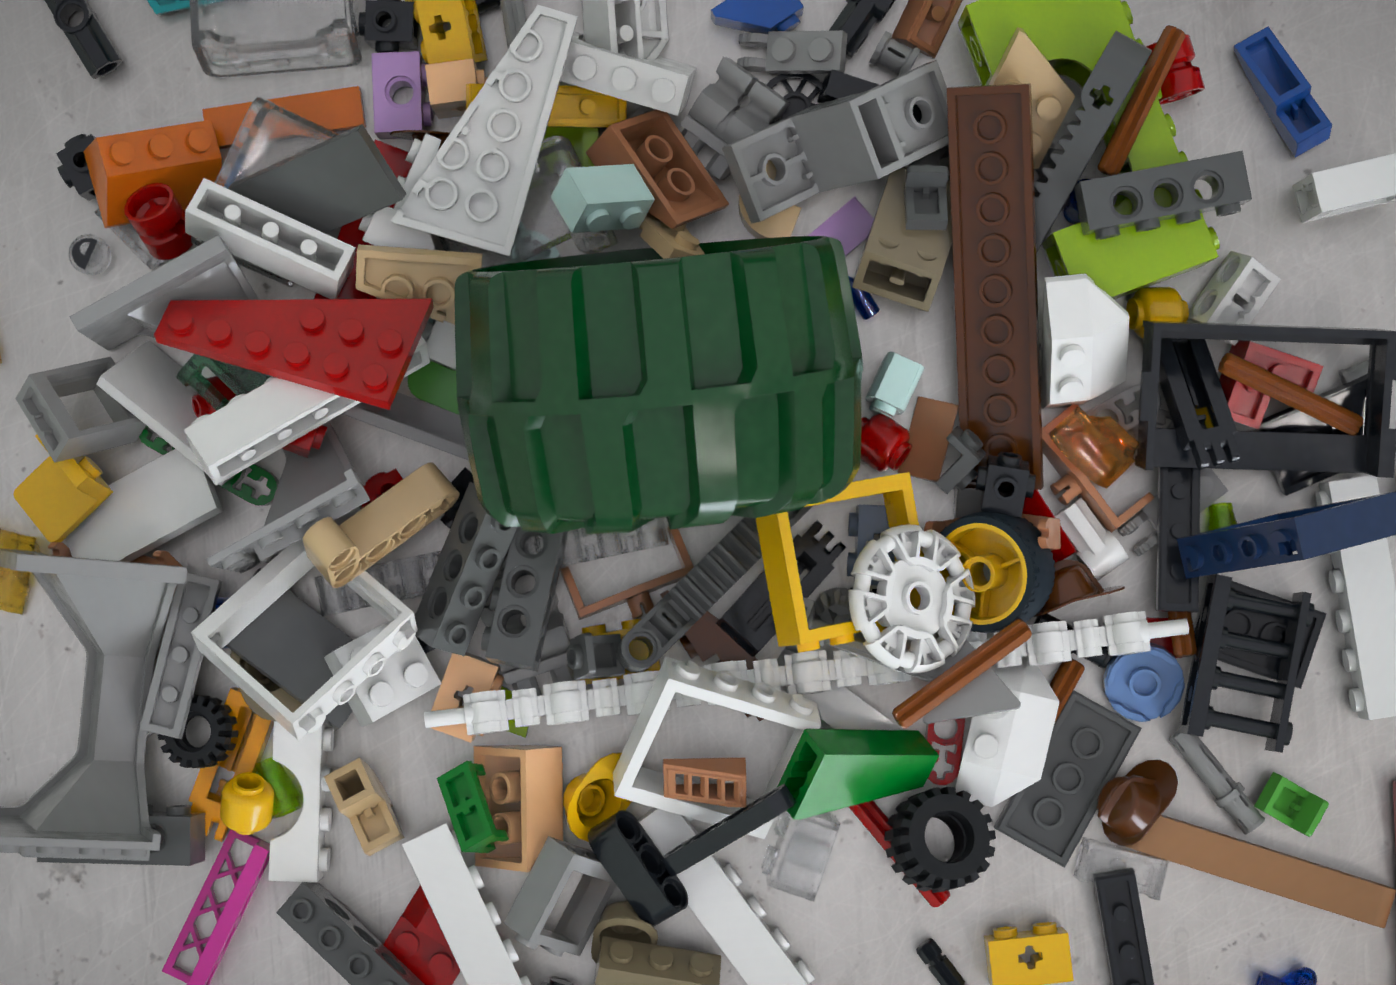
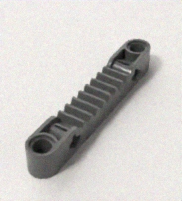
M1115 31L1083 87L1081 93L1082 106L1075 111V115L1080 121H1071L1066 127L1072 136L1063 135L1059 139L1058 143L1064 150L1055 149L1052 152L1050 158L1055 164L1047 163L1042 169L1047 178L1039 177L1034 183L1035 188L1039 191L1035 192L1036 254L1152 53L1151 49L1118 31ZM1106 85L1111 88L1109 96L1113 98V102L1106 101L1101 106L1096 103L1097 95L1093 92V89L1100 90Z
M813 506L788 511L790 528ZM744 517L620 640L616 653L618 661L623 668L636 673L650 668L762 557L755 518ZM640 640L647 645L649 654L646 660H637L632 657L629 652L631 641Z

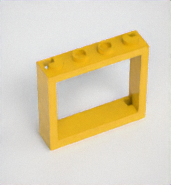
M910 472L854 481L837 496L820 503L804 506L809 507L883 494L889 528L906 524L919 525ZM788 512L755 518L778 647L797 645L799 653L820 649L819 641L829 639L830 645L854 642V633L861 631L855 630L852 620L811 629L808 628ZM920 548V555H919V556H920V557H924V553L921 551V548ZM913 588L910 593V602L915 609L919 607L921 597L917 589ZM878 621L875 622L880 632L887 628L881 626Z

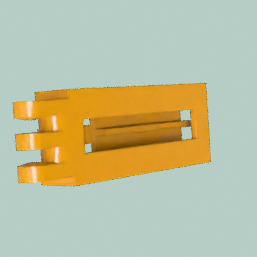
M237 687L230 688L224 704L232 709L228 715L236 717L237 724L232 725V730H238V737L231 738V742L236 744L233 751H226L229 757L224 761H217L218 765L200 768L188 800L192 802L191 812L205 813V836L209 835L214 822L219 824L214 839L223 842L228 831V827L223 824L220 818L221 793L223 786L228 780L220 779L217 792H210L218 767L220 766L227 769V771L235 772L233 778L241 773H256L274 726V721L263 719L251 711Z

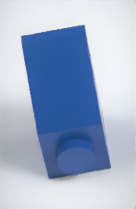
M725 0L711 9V20L717 26L750 33L768 34V31H791L801 23L799 17L803 15L804 6L800 0Z

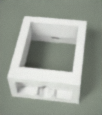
M1396 153L1314 172L1295 183L1293 189L1301 222L1306 223L1396 201Z

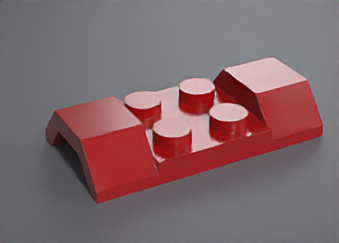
M420 885L383 945L425 985H452L459 975L460 969Z

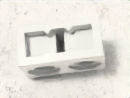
M1231 250L1190 308L1188 319L1192 322L1250 324L1281 279L1253 257ZM1222 340L1234 346L1238 342V340Z

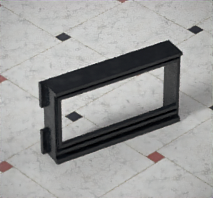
M1143 320L1144 340L1135 466L1144 470H1154V467L1197 468L1191 449L1182 451L1175 428H1156L1161 338L1370 345L1364 435L1237 431L1234 438L1240 453L1239 462L1229 463L1224 449H1222L1225 459L1224 465L1213 466L1207 452L1209 458L1208 468L1366 473L1375 477L1394 478L1396 429L1389 428L1392 382L1396 380V331L1368 328Z

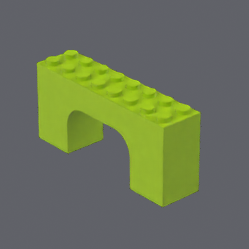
M979 0L966 5L958 21L959 29L981 85H989L1017 27L1022 28L1058 75L1072 80L1082 90L1115 31L1144 45L1140 38L1135 39L1130 24H1133V17L1129 5L1126 1L1121 2L1120 0ZM1145 65L1103 137L1106 147L1146 67ZM1106 85L1100 90L1093 89V92L1097 95L1096 103L1101 106L1106 101L1113 102V98L1109 96L1111 88ZM1161 88L1119 174L1188 161L1183 151L1178 152L1173 139L1176 136L1174 122L1168 113L1164 115L1159 103V99L1162 98ZM1165 188L1155 189L1154 199L1156 203L1162 207H1170L1172 204L1170 192ZM1195 189L1196 194L1203 199L1200 191ZM1117 195L1114 208L1122 215H1129L1132 211V203L1127 197ZM1200 213L1201 220L1177 225L1175 218L1160 221V228L1143 232H1136L1135 226L1120 228L1119 236L1096 240L1095 233L1083 235L1080 222L1053 232L1042 243L1054 276L1087 274L1094 281L1095 285L1114 300L1136 292L1141 288L1155 285L1200 268L1218 258L1216 250L1220 249L1218 236L1212 226L1207 227L1202 213Z

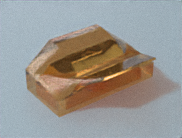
M1079 406L1049 432L1051 440L1065 457L1090 480L1105 489L1135 462L1133 455L1140 444L1111 416H1089Z

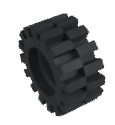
M193 695L182 739L158 734V740H165L166 742L165 745L161 746L163 753H171L168 759L173 763H180L179 766L184 768H205L218 765L217 761H224L229 756L226 754V751H233L236 745L231 742L232 737H238V730H232V725L237 724L236 717L228 715L232 709L228 705H221L222 700L218 698ZM196 716L205 718L211 728L208 742L199 748L191 745L186 738V726Z

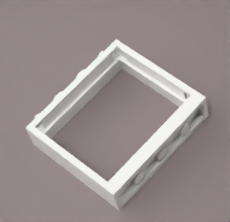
M303 538L287 546L191 632L198 650L298 741L307 733H313L318 730L324 723L327 714L337 705H343L348 702L354 695L356 687L368 676L373 677L377 675L384 667L386 660L397 649L407 647L418 631L414 612L368 572H362L347 583V585L391 623L292 713L225 653L222 648L314 567V564L307 557Z
M665 657L613 771L614 796L713 825L743 808L664 797L663 773L641 767L675 692L795 728L763 795L777 788L804 729H820L821 720L817 702L803 698L802 694L791 695L775 690L766 683H752L739 679L727 671L716 672L699 667L690 660L686 663ZM676 777V784H684V779ZM746 798V805L755 800ZM774 819L751 831L748 835L765 839Z

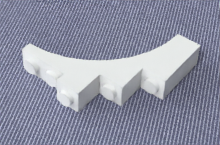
M427 133L422 141L414 138L405 161L412 163V166L406 178L401 176L397 178L406 195L403 200L395 203L394 208L385 207L362 218L358 229L365 232L363 241L374 246L435 250L430 233L390 221L435 158L441 143L440 139ZM434 320L433 323L428 321L422 337L427 344L429 358L456 369L455 324L443 321V323Z

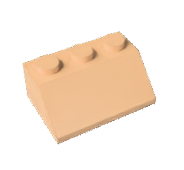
M543 745L474 746V763L482 764L486 772L485 775L478 776L495 827L497 830H506L509 838L508 841H495L496 849L489 853H475V866L530 872L548 836L563 841L562 747Z

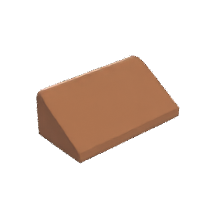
M909 0L892 34V38L912 49L917 47L921 50L920 53L935 58L962 0Z
M918 396L909 428V443L912 445V449L904 463L899 467L898 473L910 472V476L934 483L938 481L949 445L946 438L953 430L959 405Z

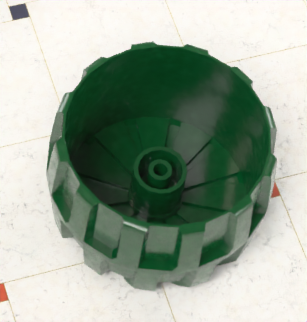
M792 236L707 242L699 244L705 253L703 255L663 259L651 247L495 265L469 270L459 275L455 283V350L458 411L478 501L487 514L506 527L521 526L523 531L556 534L585 528L586 534L631 533L656 518H667L670 530L722 524L730 516L759 518L798 510L807 504L826 501L844 491L853 481L860 468L863 359L845 254L841 242L838 239L827 236Z

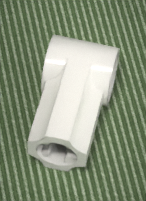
M1082 497L1055 515V518L1060 519V526L1077 551L1075 553L1076 558L1080 563L1089 568L1097 581L1129 559L1120 542L1109 530L1105 531Z

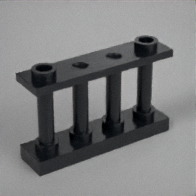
M1218 574L1207 576L1195 640L1197 651L1192 657L1178 733L1203 737L1205 729L1209 730L1210 727L1266 737L1265 750L1283 753L1284 745H1289L1293 733V724L1289 722L1305 628L1310 627L1314 617L1315 607L1313 603H1310L1312 593H1293L1292 602L1288 603L1238 593L1234 587H1231L1233 577ZM1236 608L1288 619L1284 643L1229 632L1228 627H1224L1226 611ZM1227 647L1281 658L1277 682L1221 671V667L1216 666L1219 650L1223 651ZM1222 687L1274 698L1270 722L1214 711L1213 706H1209L1212 690Z

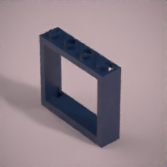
M1396 491L1281 512L1179 538L1177 541L1186 579L1306 560L1396 535Z

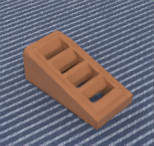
M745 758L663 759L664 797L726 807H746ZM676 773L684 774V784H676ZM692 776L700 777V784H692ZM709 778L717 779V784H709Z

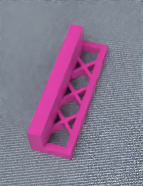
M233 830L229 831L162 972L187 983V985L210 984L269 863L270 843L252 834L241 835ZM236 838L253 846L246 864L235 867L230 853ZM226 861L229 870L220 873ZM231 874L234 883L233 891L228 900L218 903L213 890L216 879ZM209 897L211 906L203 908L207 898ZM213 911L217 921L211 936L200 939L195 924L197 918L201 914ZM191 933L194 942L185 944ZM196 947L199 960L192 974L175 966L181 951Z

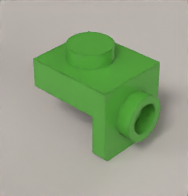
M1273 772L1254 807L1294 830L1311 837L1329 803L1287 778Z

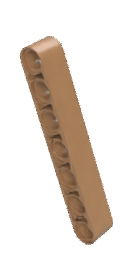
M1160 815L1142 840L1133 845L1125 846L1380 928L1386 927L1396 894V889L1164 815Z

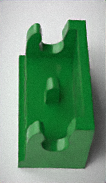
M465 761L438 777L437 781L461 851L489 853L496 849L495 841H508L509 838L506 830L496 829L478 778V776L486 774L484 766L472 763V761Z

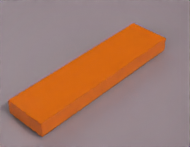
M359 86L202 109L204 121H212L219 149L345 131L362 124L366 127L362 93Z

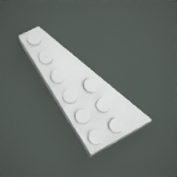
M541 5L536 6L510 44L505 55L496 68L493 69L475 99L470 103L436 153L433 161L422 177L419 178L411 193L390 222L511 256L578 16Z

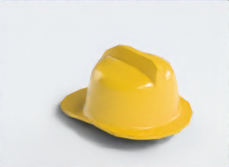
M611 753L600 758L587 773L573 778L567 785L563 795V805L569 828L577 838L589 842L588 832L591 828L618 811L626 810L632 802L614 796L613 771L622 753Z

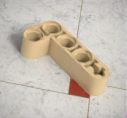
M427 463L339 526L332 517L323 518L313 524L303 536L307 557L333 588L342 587L449 510L458 500L460 493L434 463Z

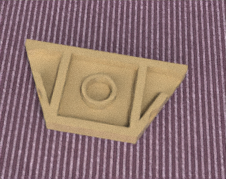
M1017 27L989 85L1031 83L1034 169L1040 167L1075 95L1054 70L1046 57L1031 41L1022 28Z

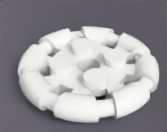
M911 524L891 527L881 532L880 539L877 541L870 540L858 555L851 572L855 579L853 589L848 590L849 610L855 630L861 631L866 640L863 645L884 665L892 669L903 667L907 673H924L944 665L945 659L949 655L954 657L961 650L973 624V621L970 620L971 608L975 607V592L969 590L962 582L965 578L968 585L974 589L969 568L965 569L959 559L961 553L946 537L935 530L923 531L919 525ZM920 548H921V551L924 553V557H920V556H919V555H920ZM890 551L893 552L897 561H891L888 555ZM945 568L950 574L946 578V582L942 574L940 573V571L944 570ZM871 580L879 581L876 594L869 592ZM913 588L917 589L921 597V602L917 609L910 602V593ZM953 605H955L954 616L952 615ZM878 621L881 626L887 628L880 632L875 622ZM936 632L939 635V637L937 638L938 644L933 636V634ZM911 640L910 649L905 651L906 641Z

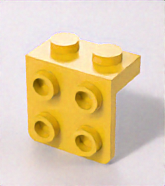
M36 434L35 437H36L37 440L41 443V445L45 448V446L43 445V443H42V441L40 440L39 436ZM49 456L14 490L13 496L44 537L52 543L62 542L113 491L100 476L103 473L100 467L89 457L80 456L54 463L51 456Z

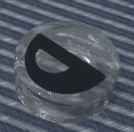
M81 235L70 245L69 260L76 270L84 274H100L110 264L111 249L105 240L96 235Z

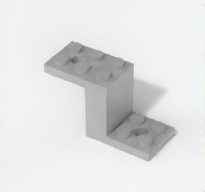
M935 60L870 90L810 106L722 147L750 222H761L820 192L880 179L948 145L947 86L939 64ZM914 104L918 105L922 113L920 123L913 116ZM768 160L776 167V177L774 180L769 178L766 172Z

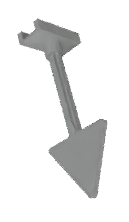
M803 597L808 628L831 625L816 619L815 601ZM854 636V642L839 645H830L829 639L819 641L822 647L824 644L884 665L863 645L866 640ZM966 640L961 650L954 657L949 655L945 659V664L935 670L924 673H907L903 667L895 670L931 682L975 649ZM797 645L786 646L787 650L798 653ZM990 667L924 715L923 722L931 724L1016 710L1020 708L1021 702Z

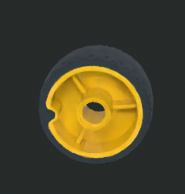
M977 512L957 519L940 532L961 553L959 559L965 569L969 568L972 576L974 589L968 585L965 578L962 582L969 590L975 592V607L971 608L970 620L973 621L971 628L973 632L995 633L1000 632L1016 619H1022L1024 622H1027L1042 609L1052 593L1053 581L1055 579L1053 553H1051L1050 549L1040 548L1038 537H1041V533L1037 527L1033 526L1034 524L1025 518L1000 513ZM984 564L990 569L991 576L989 581L984 576ZM945 568L944 570L940 571V573L942 574L946 582V578L950 574ZM953 605V611H952V615H953V616H954V611H955V605Z

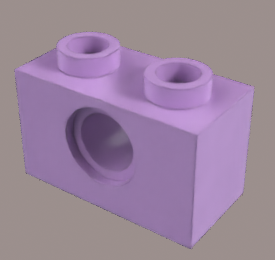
M420 51L372 53L374 133L379 139H402L391 136L390 132L426 130V126H433V109L430 106V102H425V87H428L425 70L427 63H424ZM401 87L413 89V97L406 104H397L393 99L395 92Z

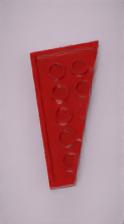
M432 298L170 300L154 333V337L159 344L390 410L434 305Z

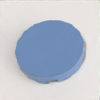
M1150 643L1151 651L1113 656L1107 663L1103 676L1104 692L1113 709L1123 717L1138 722H1147L1159 716L1162 718L1171 713L1180 702L1185 688L1183 670L1175 656L1163 646Z

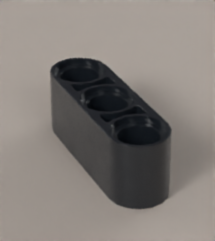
M626 810L618 811L590 829L588 841L592 851L641 920L656 926L687 907L688 894L677 875L673 877L669 875L660 861L661 857H663L632 813Z

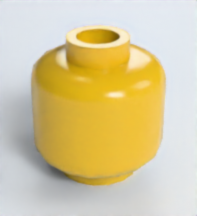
M1171 287L1141 288L1135 293L1133 298L1129 299L1126 306V311L1130 317L1129 328L1134 330L1137 336L1143 339V320L1187 322L1189 317L1187 302L1182 300L1181 295L1175 288Z
M250 772L238 774L230 779L223 786L221 793L220 818L223 824L241 835H251L265 829L271 823L275 793L272 785L262 776Z

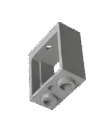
M111 356L29 374L15 398L54 463L135 443L144 430L146 424L96 385L100 376L115 365ZM94 390L113 423L80 431L59 397Z
M548 836L504 924L517 933L515 939L529 948L536 949L539 944L543 949L556 956L561 957L564 952L580 956L616 884L593 851ZM572 871L583 873L554 932L543 929Z

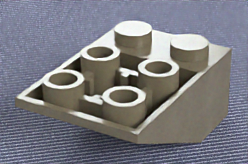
M902 167L888 176L852 287L929 312L952 245L950 181H947L946 186L947 229L906 230L904 185L907 167Z

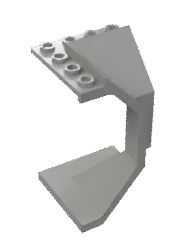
M217 235L69 317L78 332L109 351L138 335H147L155 338L154 333L170 300H259L225 242ZM208 358L237 370L242 379H247L250 382L253 390L263 385L271 377L270 375ZM329 421L323 424V426L328 428L320 449L311 448L308 458L283 449L286 464L264 527L208 557L206 560L211 567L244 573L261 562L269 563L278 555L280 550L302 539L306 531L319 520L326 517H332L333 520H336L370 501Z
M0 548V567L15 571L32 572L86 651L77 751L73 758L26 802L15 807L0 806V852L19 853L23 857L149 861L150 850L160 851L161 834L151 828L149 823L144 767L147 731L139 729L152 682L154 660L176 585L186 584L187 568L173 565L53 556L35 551Z

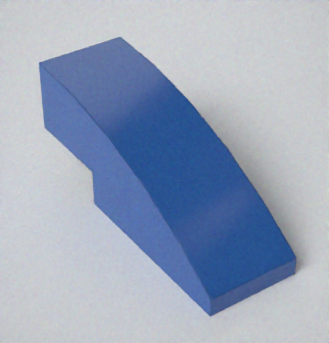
M1269 26L1234 45L1235 54L1255 94L1295 158L1330 139L1332 123L1310 94L1312 86Z

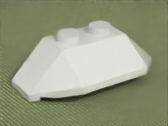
M582 0L585 43L634 58L655 60L669 40L666 0Z
M1087 274L1044 277L1042 409L1070 407L1071 405L1082 406L1126 381L1129 314L1110 295L1095 285L1094 281Z
M1027 656L1022 657L1023 665L997 668L996 663L991 667L1021 702V706L1016 710L972 717L956 783V793L963 790L970 793V802L979 800L983 805L993 807L1041 780L1060 701L1038 665H1028Z

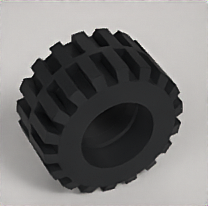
M947 786L941 789L936 787L926 790L900 803L895 808L898 813L891 815L887 822L893 828L886 831L884 841H891V848L885 849L887 858L893 856L896 861L891 866L895 873L903 871L905 875L902 880L906 884L917 883V890L924 892L932 890V893L966 886L965 884L972 883L980 878L978 873L985 872L990 865L985 858L994 856L995 847L989 846L990 840L996 839L995 830L989 831L987 823L993 821L989 813L985 815L981 813L980 810L984 805L979 800L970 802V793L964 790L956 793V787ZM931 817L942 820L953 834L955 842L954 852L947 863L935 858L927 848L925 829Z

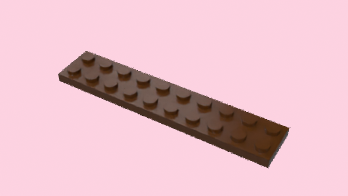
M1031 83L948 87L947 111L959 425L963 431L966 429L972 431L983 443L982 449L986 454L973 468L977 473L979 466H987L988 455L998 456L999 452L1016 453L1022 456V460L1029 462V474L1036 475L1034 490H1042L1044 481ZM977 476L965 488H975Z

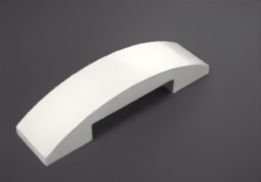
M785 647L777 658L778 666L785 665L784 655L794 654L795 652L787 650ZM836 680L830 681L831 691L802 695L805 699L817 702L820 719L834 729L904 730L846 687L837 688ZM782 686L781 690L788 693V687Z

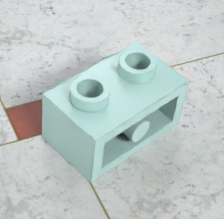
M634 164L565 168L551 195L554 204L571 233L639 228L655 201Z

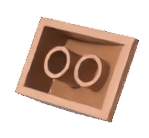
M653 110L609 125L586 151L594 166L634 164L655 199L648 213L672 229L725 209L729 205V202L667 112Z

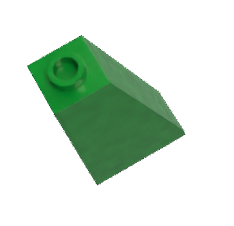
M804 729L777 787L786 784L797 801L786 811L793 820H800L922 788L939 754L919 730Z

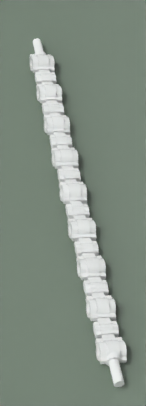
M1145 611L1103 616L1104 626L1098 627L1097 619L1072 622L1073 630H1067L1066 621L1028 625L1032 632L1030 639L998 661L997 668L1023 665L1022 657L1025 656L1028 658L1029 666L1072 661L1071 651L1074 650L1077 652V658L1103 655L1102 647L1106 646L1108 656L1151 651L1150 639L1189 634V624L1187 618L1148 623ZM970 631L967 641L974 649H977L988 641L987 633ZM826 650L784 655V666H778L777 658L753 661L754 669L747 670L746 660L703 665L704 668L712 671H727L745 681L766 683L778 691H781L782 686H787L788 694L791 695L831 691V680L837 681V688L862 685L861 677L863 676L868 677L869 686L911 681V675L843 650L833 651L834 659L827 660ZM645 671L623 675L624 685L617 686V678L592 681L593 689L586 690L585 680L563 681L543 685L544 695L537 696L536 688L512 691V699L507 700L505 690L464 694V707L424 712L425 727L431 728L466 723L467 735H480L509 731L508 720L514 719L516 727L540 725V716H546L547 726L590 721L589 710H596V717L621 715L620 706H627L628 716L639 715L659 671ZM675 692L672 699L676 700L677 708L701 705L700 699ZM708 702V706L717 705V704Z

